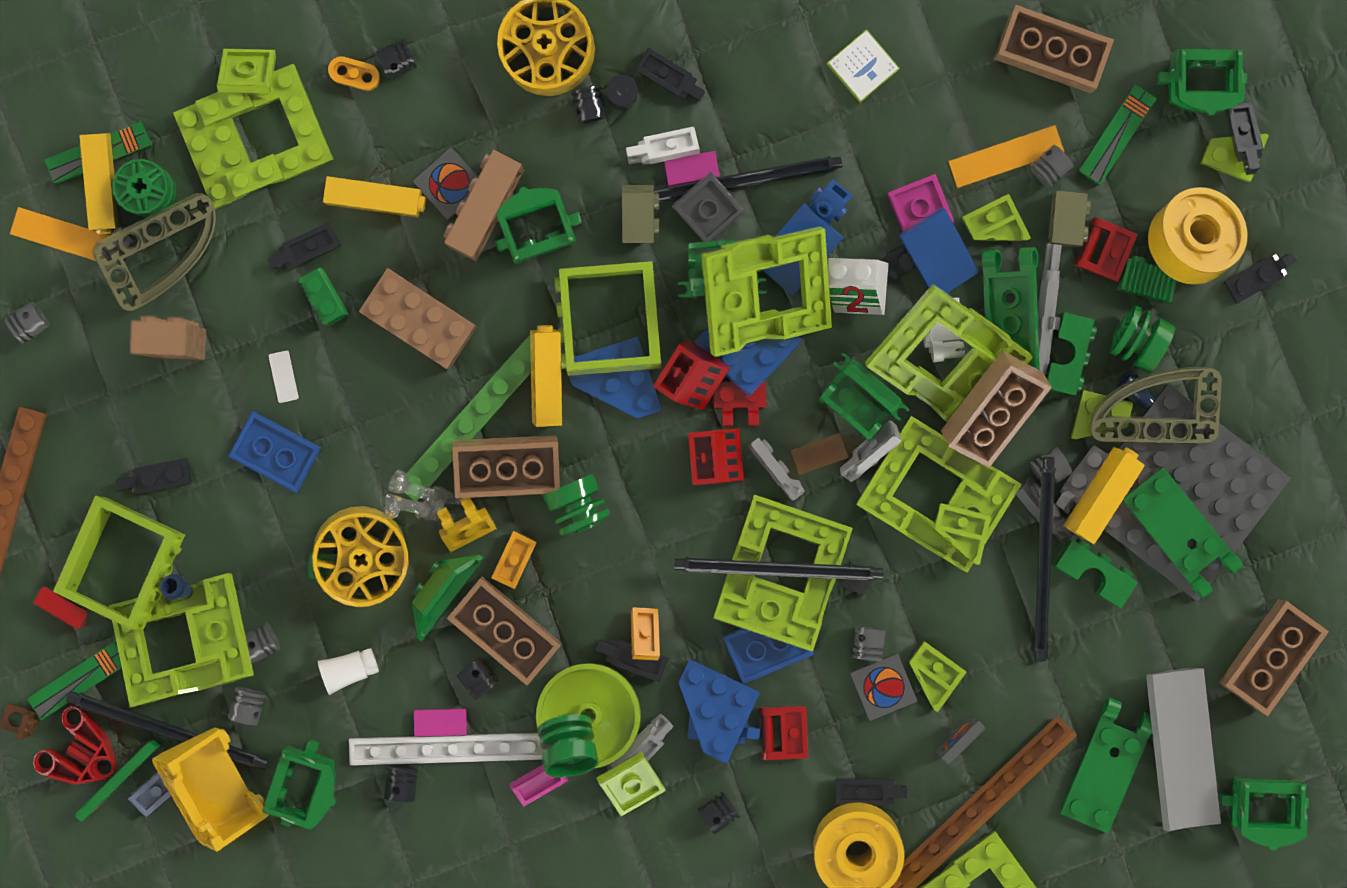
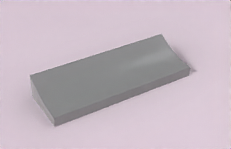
M1182 668L1148 674L1146 679L1163 830L1172 831L1189 827L1221 824L1204 669Z

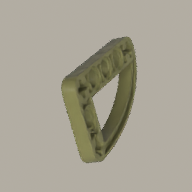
M203 193L193 194L100 240L94 245L93 256L116 301L123 309L133 311L154 300L176 284L200 259L212 238L216 222L215 208L208 196ZM201 200L203 203L206 202L203 205V211L200 212L198 209L190 211L193 214L191 218L184 208L186 205L190 210L197 206L196 201ZM174 211H182L184 215L182 222L179 224L171 223L170 215ZM202 220L200 232L185 256L165 275L142 291H139L123 259ZM152 222H157L160 225L159 233L154 236L148 235L146 232L147 226ZM128 234H133L137 239L136 244L130 248L123 246V238ZM117 241V244L121 248L122 252L119 253L117 249H114L109 252V258L106 259L104 256L99 257V255L102 254L103 247H106L108 250L116 247L113 244V242ZM115 269H122L124 271V278L120 282H113L110 278L112 271ZM125 286L131 295H136L132 298L133 302L131 304L127 301L123 302L126 296L121 288Z
M1185 367L1155 372L1127 382L1108 394L1098 404L1089 422V432L1098 441L1211 443L1217 438L1219 433L1221 375L1211 367ZM1208 373L1215 377L1214 381L1209 383V390L1214 391V394L1201 393V390L1207 391V383L1202 381V379L1207 377ZM1195 379L1193 418L1106 416L1117 403L1140 390L1163 383ZM1205 398H1211L1214 402V406L1209 412H1203L1200 408V404ZM1101 422L1106 427H1114L1113 422H1116V436H1113L1114 432L1110 430H1105L1103 435H1100L1095 428L1100 427ZM1127 422L1133 423L1135 428L1133 434L1123 436L1121 433L1122 425ZM1151 423H1158L1160 425V433L1157 436L1151 437L1147 434V427ZM1179 423L1185 424L1186 433L1182 437H1175L1173 434L1174 426ZM1194 423L1193 427L1195 429H1204L1205 424H1207V427L1212 430L1204 437L1200 432H1193L1191 424Z

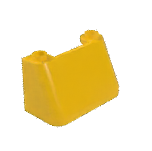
M214 727L160 753L152 759V762L196 839L202 845L217 852L269 815L262 812L265 805L263 797L260 794L255 795L248 790L227 753L229 749L228 743L231 742L225 730Z

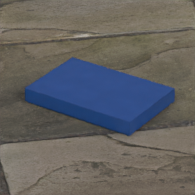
M805 203L777 234V236L821 226L825 229L827 256L844 238ZM799 261L762 269L792 296L801 287Z
M943 207L899 234L928 289L934 284L945 293H948L979 273L946 209Z
M252 411L228 457L298 493L322 447Z
M743 628L723 636L742 684L814 655L813 652Z

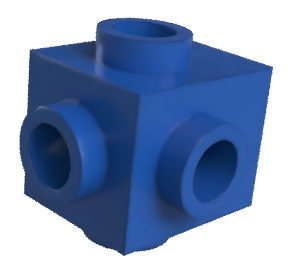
M833 179L825 189L819 187L810 199L814 202L810 208L828 224L833 219L838 222L847 212L844 206L853 195Z

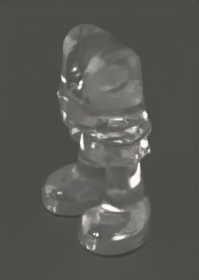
M396 470L390 479L388 489L394 493L409 494L424 500L417 502L388 493L385 496L383 511L384 516L391 519L396 518L400 511L415 513L416 519L423 518L424 521L434 520L442 522L437 511L444 508L445 502L460 505L461 498H455V493L442 487L434 486L428 488L408 481V475L404 471ZM449 512L453 521H455L456 514Z

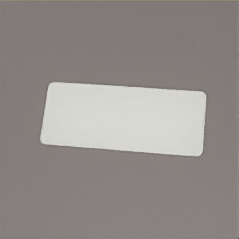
M289 351L269 354L278 402L282 403L298 399Z

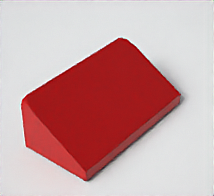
M41 588L34 600L35 605L75 629L86 626L88 613L48 588Z

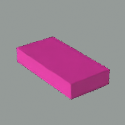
M715 151L664 161L668 186L700 181L710 171L716 178L720 177Z
M466 708L414 710V736L467 735Z
M541 765L510 783V787L524 807L564 784L568 779L567 777L559 778L546 775L544 765Z

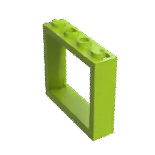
M652 261L559 269V277H555L556 293L561 292V302H557L558 318H563V328H559L561 343H565V353H561L562 369L567 368L568 376L661 368ZM643 273L650 356L574 362L568 280Z
M95 496L53 592L131 630H144L147 621L152 618L151 612L155 603L161 598L160 584L166 576L172 573L174 559L182 550L180 546L185 534L111 499ZM111 512L164 536L129 617L76 592Z

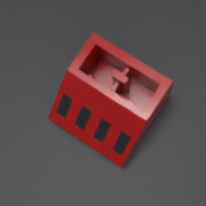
M688 338L678 345L653 387L675 402L704 410L730 367Z
M739 429L688 433L692 485L744 480Z

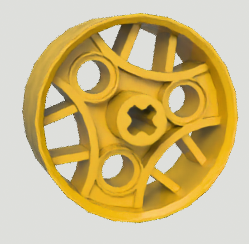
M522 0L509 10L502 20L498 31L497 46L503 66L513 80L528 92L541 96L561 95L573 90L583 82L590 72L595 54L594 38L584 15L568 0ZM553 7L554 20L538 21L539 8ZM558 8L568 11V13L559 18ZM530 11H533L532 19H529L524 15ZM565 27H574L576 29L574 36L570 38L562 36V31ZM520 29H530L528 38L523 40L517 38V33ZM588 41L587 53L578 48L579 45ZM507 43L516 47L508 54H506ZM572 51L584 58L578 70L565 65ZM523 52L528 58L530 65L513 72L509 63ZM545 66L554 68V73L549 78H543L540 74ZM563 71L572 74V76L563 81ZM532 73L531 83L521 79V77Z
M360 506L340 510L325 521L315 537L313 570L316 579L322 589L340 603L355 607L371 606L380 603L394 594L406 576L408 550L403 533L392 518L377 509ZM358 517H368L371 519L363 527ZM378 520L388 526L382 540L368 532ZM346 527H352L356 530V535L351 539H346L342 536L341 532ZM329 530L335 540H322ZM393 531L401 542H388ZM337 547L336 562L317 559L318 548ZM384 552H389L393 554L394 559L391 563L384 564L379 560L380 555ZM362 553L365 554V558L360 557L358 560L356 559V555L361 556ZM320 567L330 568L332 570L326 577H324L320 570ZM349 572L353 578L349 583H341L338 580L339 574ZM380 575L383 588L370 593L364 582ZM384 575H396L387 585ZM360 586L364 594L354 595L353 593Z

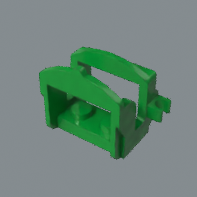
M1177 49L1170 55L1168 72H1159L1157 74V85H1168L1169 103L1191 112L1207 113L1209 116H1212L1216 111L1232 108L1245 99L1247 73H1243V50ZM1202 64H1212L1214 69L1226 68L1225 91H1186V68H1202Z
M522 187L518 194L508 199L497 210V216L505 238L495 242L499 252L510 250L513 261L517 265L557 249L577 244L571 227L582 224L578 212L567 216L557 190L548 188L527 189ZM557 205L566 233L561 234L560 231L552 232L545 235L546 240L536 243L535 239L521 244L522 248L517 250L508 222Z
M744 240L688 243L689 281L678 283V286L684 285L687 288V292L683 295L679 294L678 297L696 299L697 296H705L702 254L695 255V249L721 248L723 245ZM757 278V284L766 281L764 278ZM758 289V295L767 293V291H760Z
M841 353V356L845 358V363L838 365L836 362H833V365L840 372L821 393L819 401L826 403L861 433L863 439L870 441L881 428V423L889 414L899 421L901 418L898 417L897 410L903 408L905 411H909V409L902 403L900 397L858 361ZM849 376L884 406V410L882 411L844 377Z
M310 739L306 749H298L288 745L282 751L262 811L263 813L281 818V825L291 827L294 824L306 829H312L322 820L329 807L336 803V799L333 796L336 779L335 762L333 759L317 753L320 742ZM293 761L320 770L307 811L284 804L288 789L284 788L287 778L292 779L296 764L292 763Z
M1233 777L1232 788L1229 793H1218L1219 804L1221 806H1229L1230 824L1238 828L1242 836L1254 843L1268 846L1270 850L1275 851L1278 847L1294 844L1307 837L1306 809H1309V798H1306V783L1298 779L1278 780ZM1265 793H1275V797L1287 798L1286 821L1248 820L1249 796L1265 797Z

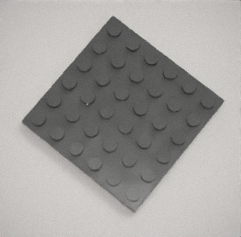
M1166 384L1142 417L1193 418L1194 403L1172 386ZM1151 423L1147 427L1148 436L1154 437L1160 433V425L1158 423ZM1179 423L1173 428L1175 437H1182L1186 433L1185 424ZM1194 423L1191 424L1193 432H1200L1204 437L1212 430L1207 427V424H1205L1204 429H1195L1193 427ZM1220 423L1218 436L1211 443L1122 442L1118 447L1120 450H1124L1126 447L1139 455L1137 460L1145 465L1128 493L1159 468L1164 467L1234 553L1291 479ZM1134 427L1132 428V430L1129 432V434H1128L1127 436H1130V435L1133 434L1134 429H1135ZM1121 502L1103 531L1193 600L1198 601L1200 597L1126 505ZM1190 539L1187 542L1188 548L1194 549L1196 547L1194 539ZM1217 557L1201 570L1199 574L1211 584L1224 565Z

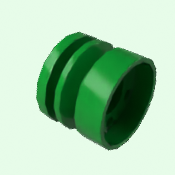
M145 159L131 160L123 164L115 173L112 183L113 195L118 204L125 210L137 216L147 218L174 204L176 184L171 174L154 162ZM143 183L147 185L146 189H142V191L137 190V186H141Z
M1134 305L1118 324L1113 334L1109 353L1117 356L1121 352L1120 357L1123 361H1126L1135 353L1133 366L1146 373H1151L1169 347L1175 332V325L1162 318H1158L1150 326L1151 313L1146 311L1141 316L1142 308Z
M593 474L543 495L549 511L562 509L563 514L557 517L554 523L557 524L564 520L568 523V526L558 530L560 536L577 534L599 524L606 516L610 515L608 508L597 512L595 509L596 506L605 503L604 499L591 500L590 496L599 490Z
M580 714L563 715L549 719L539 725L537 732L540 738L541 749L545 750L542 754V760L546 775L559 778L572 777L589 772L598 766L597 748L595 743L591 742L594 739V733L590 717Z

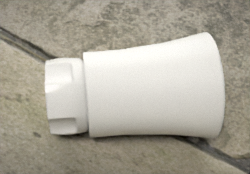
M372 649L362 652L356 651L340 657L318 661L320 673L329 695L352 683L368 678V675L379 672Z

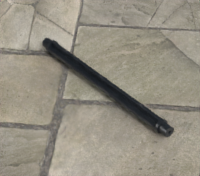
M828 156L821 159L718 177L717 179L727 190L827 171L831 172L833 169L842 168L843 164L841 156L833 158ZM699 181L654 189V194H659V202L679 199Z
M1043 457V467L1040 468L1042 474L1035 639L1033 651H1035L1034 660L1038 662L1046 661V652L1049 649L1047 643L1056 472L1054 457Z
M689 557L674 559V570H683L684 573L706 572L868 581L873 579L883 580L884 574L883 568H873L871 565L850 566Z
M70 691L66 702L74 704L77 708L100 714L180 743L200 735L93 698L82 692L79 694ZM229 745L227 750L232 761L250 766L253 769L256 767L265 770L268 759L260 757L257 753L255 754Z

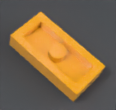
M513 531L491 578L515 589L537 541Z
M632 608V659L658 661L660 657L658 609Z

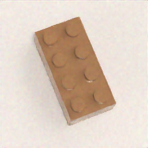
M1015 5L1008 17L994 59L1091 94L1098 87L1114 39Z
M494 149L491 155L487 153L480 165L482 172L479 178L474 177L468 187L470 195L467 201L462 200L455 213L458 215L455 224L450 223L443 235L446 238L445 244L449 248L476 262L499 220L497 210L510 199L524 172L522 164Z
M388 268L359 311L448 370H450L477 328L476 325Z
M140 316V321H132L130 353L152 358L205 360L206 329L199 327V323L185 320L184 318L168 317L167 320H162L161 318Z
M1002 350L942 428L941 432L950 448L990 467L1052 387L1042 371Z
M557 435L453 440L455 498L547 494L560 488Z
M484 577L479 579L447 618L526 685L533 680L562 644Z
M1278 599L1218 683L1259 713L1268 716L1329 631L1289 602Z

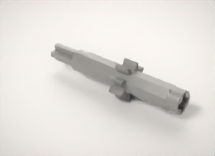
M1047 243L1037 293L1040 371L1043 374H1047L1053 330H1059L1061 322L1060 317H1055L1059 289L1060 271L1058 270L1062 245Z

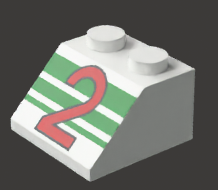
M828 258L829 293L834 312L884 315L888 263L869 259Z

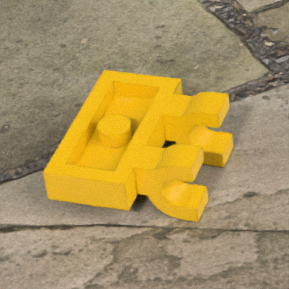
M462 498L460 500L467 517L455 523L446 507L437 511L443 529L439 530V534L450 552L497 529L486 508L477 510L471 498Z

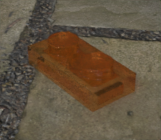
M840 433L790 450L799 475L848 458Z

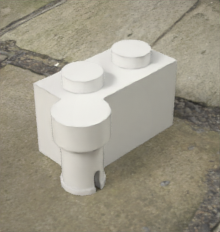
M938 322L924 337V346L929 348L933 362H944V359L965 357V350L961 351L964 348L962 339Z

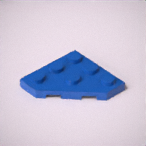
M707 328L694 343L711 354L709 329ZM799 336L789 339H762L747 343L740 351L716 358L730 367L726 376L750 397L802 343V339Z
M637 336L574 357V362L644 357ZM649 369L569 376L572 386L636 418L662 411L656 390L653 387L654 384Z
M689 659L678 684L697 733L701 749L704 754L727 764L760 692Z

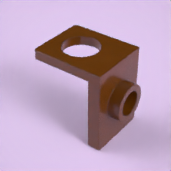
M8 703L0 728L18 733L16 739L22 741L34 734L38 724V720H36L37 714L34 710ZM12 712H19L23 716L18 727L11 725L9 722V716Z

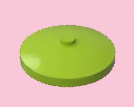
M593 663L574 665L556 674L543 689L536 710L537 728L543 722L558 716L580 714L590 717L594 733V739L591 742L595 743L599 758V764L596 768L613 763L627 752L637 737L641 721L639 700L627 679L607 666Z

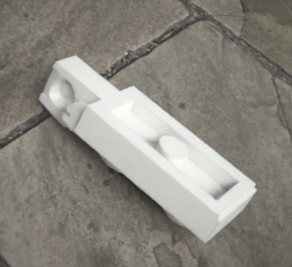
M689 127L646 136L644 140L638 142L637 146L627 147L626 154L629 164L642 162L644 165L700 154L695 128Z

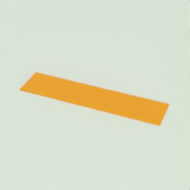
M1056 125L948 162L957 188L1033 163L1052 145H1056L1063 152L1064 149Z
M20 207L17 209L10 231L11 235L96 261L93 256L94 245L110 236L97 234L94 230Z

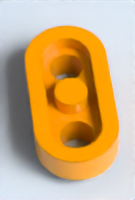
M336 57L328 66L330 77L333 81L342 85L371 91L380 83L379 71L375 66L346 57ZM346 67L347 73L342 76L339 75V68ZM365 74L372 75L370 82L363 81Z

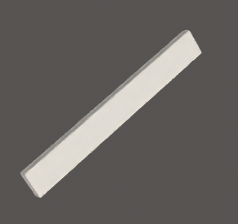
M538 733L350 738L349 764L378 765L542 760V754L545 750L541 749Z

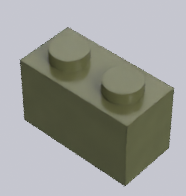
M622 185V243H654V234H659V219H654V209H659V194H654V185Z
M1065 191L1052 193L1048 244L1079 248L1083 246V242H1087L1088 226H1085V218L1089 216L1091 201H1087L1088 194Z

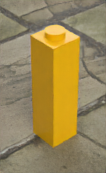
M111 134L80 135L89 230H96L97 234L113 233L112 228L119 227L117 200L113 195L112 185L114 165Z
M327 176L323 203L331 206L419 218V213L424 212L426 197L422 196L420 189Z
M539 325L537 330H530L532 423L536 427L562 426L560 332L553 329L552 325Z
M1113 447L1063 526L1080 538L1095 544L1145 466L1137 460L1139 455L1126 447L1124 450Z

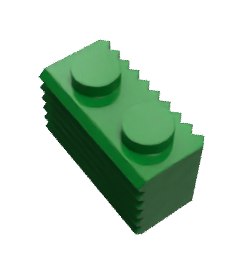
M1133 256V259H1128L1124 266L1117 291L1168 304L1172 301L1177 280L1164 273L1158 265L1148 264V259Z
M318 268L299 279V283L302 284L301 287L307 293L306 296L312 302L311 305L314 306V310L320 316L319 319L322 320V324L331 326L349 315L325 270Z

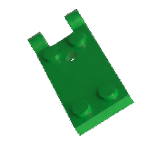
M1035 247L1021 248L1019 251L1020 271L1000 273L999 270L1002 263L1000 251L998 249L984 250L982 265L985 318L1007 333L1012 341L1028 351L1033 357L1028 364L1040 370L1036 267L1038 265L1037 249ZM1010 293H1013L1016 298L1013 303L1008 301Z
M1164 467L1159 468L1122 500L1202 599L1209 595L1213 589L1199 572L1217 557L1231 574H1235L1244 566ZM1190 539L1196 541L1194 549H1189L1187 546V542Z
M1111 697L1106 699L1102 707L1100 716L1059 811L1064 816L1105 833H1109L1148 738L1152 734L1151 715L1147 712L1142 713L1135 732L1114 724L1113 722L1120 712L1122 702ZM1113 747L1119 750L1118 755L1115 757L1110 756L1109 753Z

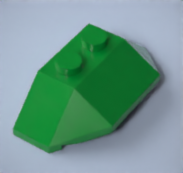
M484 555L445 559L441 563L438 561L434 563L428 572L431 576L426 584L420 582L412 593L415 596V599L412 601L416 635L419 641L422 642L484 560Z

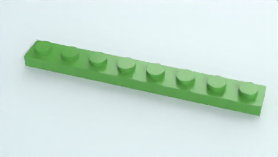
M530 335L398 482L397 486L415 502L423 496L453 462V440L473 439L531 374Z

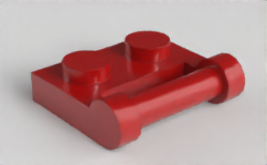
M1093 217L1090 224L1092 228L1080 257L1076 258L1074 266L1117 283L1138 234L1100 218ZM1101 231H1107L1109 233L1097 263L1089 262Z
M806 705L759 707V715L762 716L763 751H761V759H807ZM780 715L781 750L779 751L774 750L772 716Z

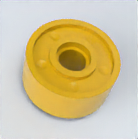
M1191 188L1176 195L1154 216L1148 231L1149 249L1159 268L1171 278L1193 285L1204 284L1220 276L1240 259L1247 243V227L1238 207L1227 196L1208 188Z
M866 803L844 804L830 811L821 820L816 829L813 840L815 865L820 878L828 888H890L897 881L904 864V848L896 824L883 810ZM855 841H863L869 845L868 850L860 856H853L846 851L848 846Z

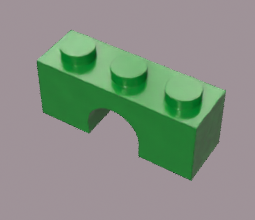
M1064 312L1059 316L1061 318L1060 329L1056 330L1054 339L1067 343L1071 350V356L1064 365L1049 363L1045 377L1052 387L1049 391L1076 396V393L1080 392L1083 387L1084 377L1081 376L1083 366L1087 367L1090 352L1087 349L1089 341L1093 342L1097 327L1093 326L1094 319Z
M1077 538L1076 541L1068 539L1052 563V566L1075 580H1078L1085 570L1095 568L1101 576V583L1095 594L1122 609L1138 584L1137 581L1132 579L1134 574L1122 566L1118 570L1111 565L1113 560L1100 552L1098 555H1095L1089 551L1091 546L1081 539Z

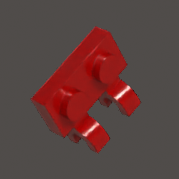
M766 381L750 397L733 382L720 383L714 393V409H722V427L733 426V408H748V427L759 425L758 408H766Z

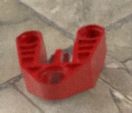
M75 705L63 711L62 724L76 739L96 752H92L74 740L68 747L66 754L85 765L86 768L51 748L39 751L33 759L34 769L38 773L71 784L105 780L113 776L118 768L109 736L87 710L77 708ZM71 710H78L80 712L81 722L79 724H73L69 721L68 715ZM44 753L50 754L53 764L50 768L43 767L40 763V758ZM101 760L110 762L111 771L108 774H103L99 771L98 763Z

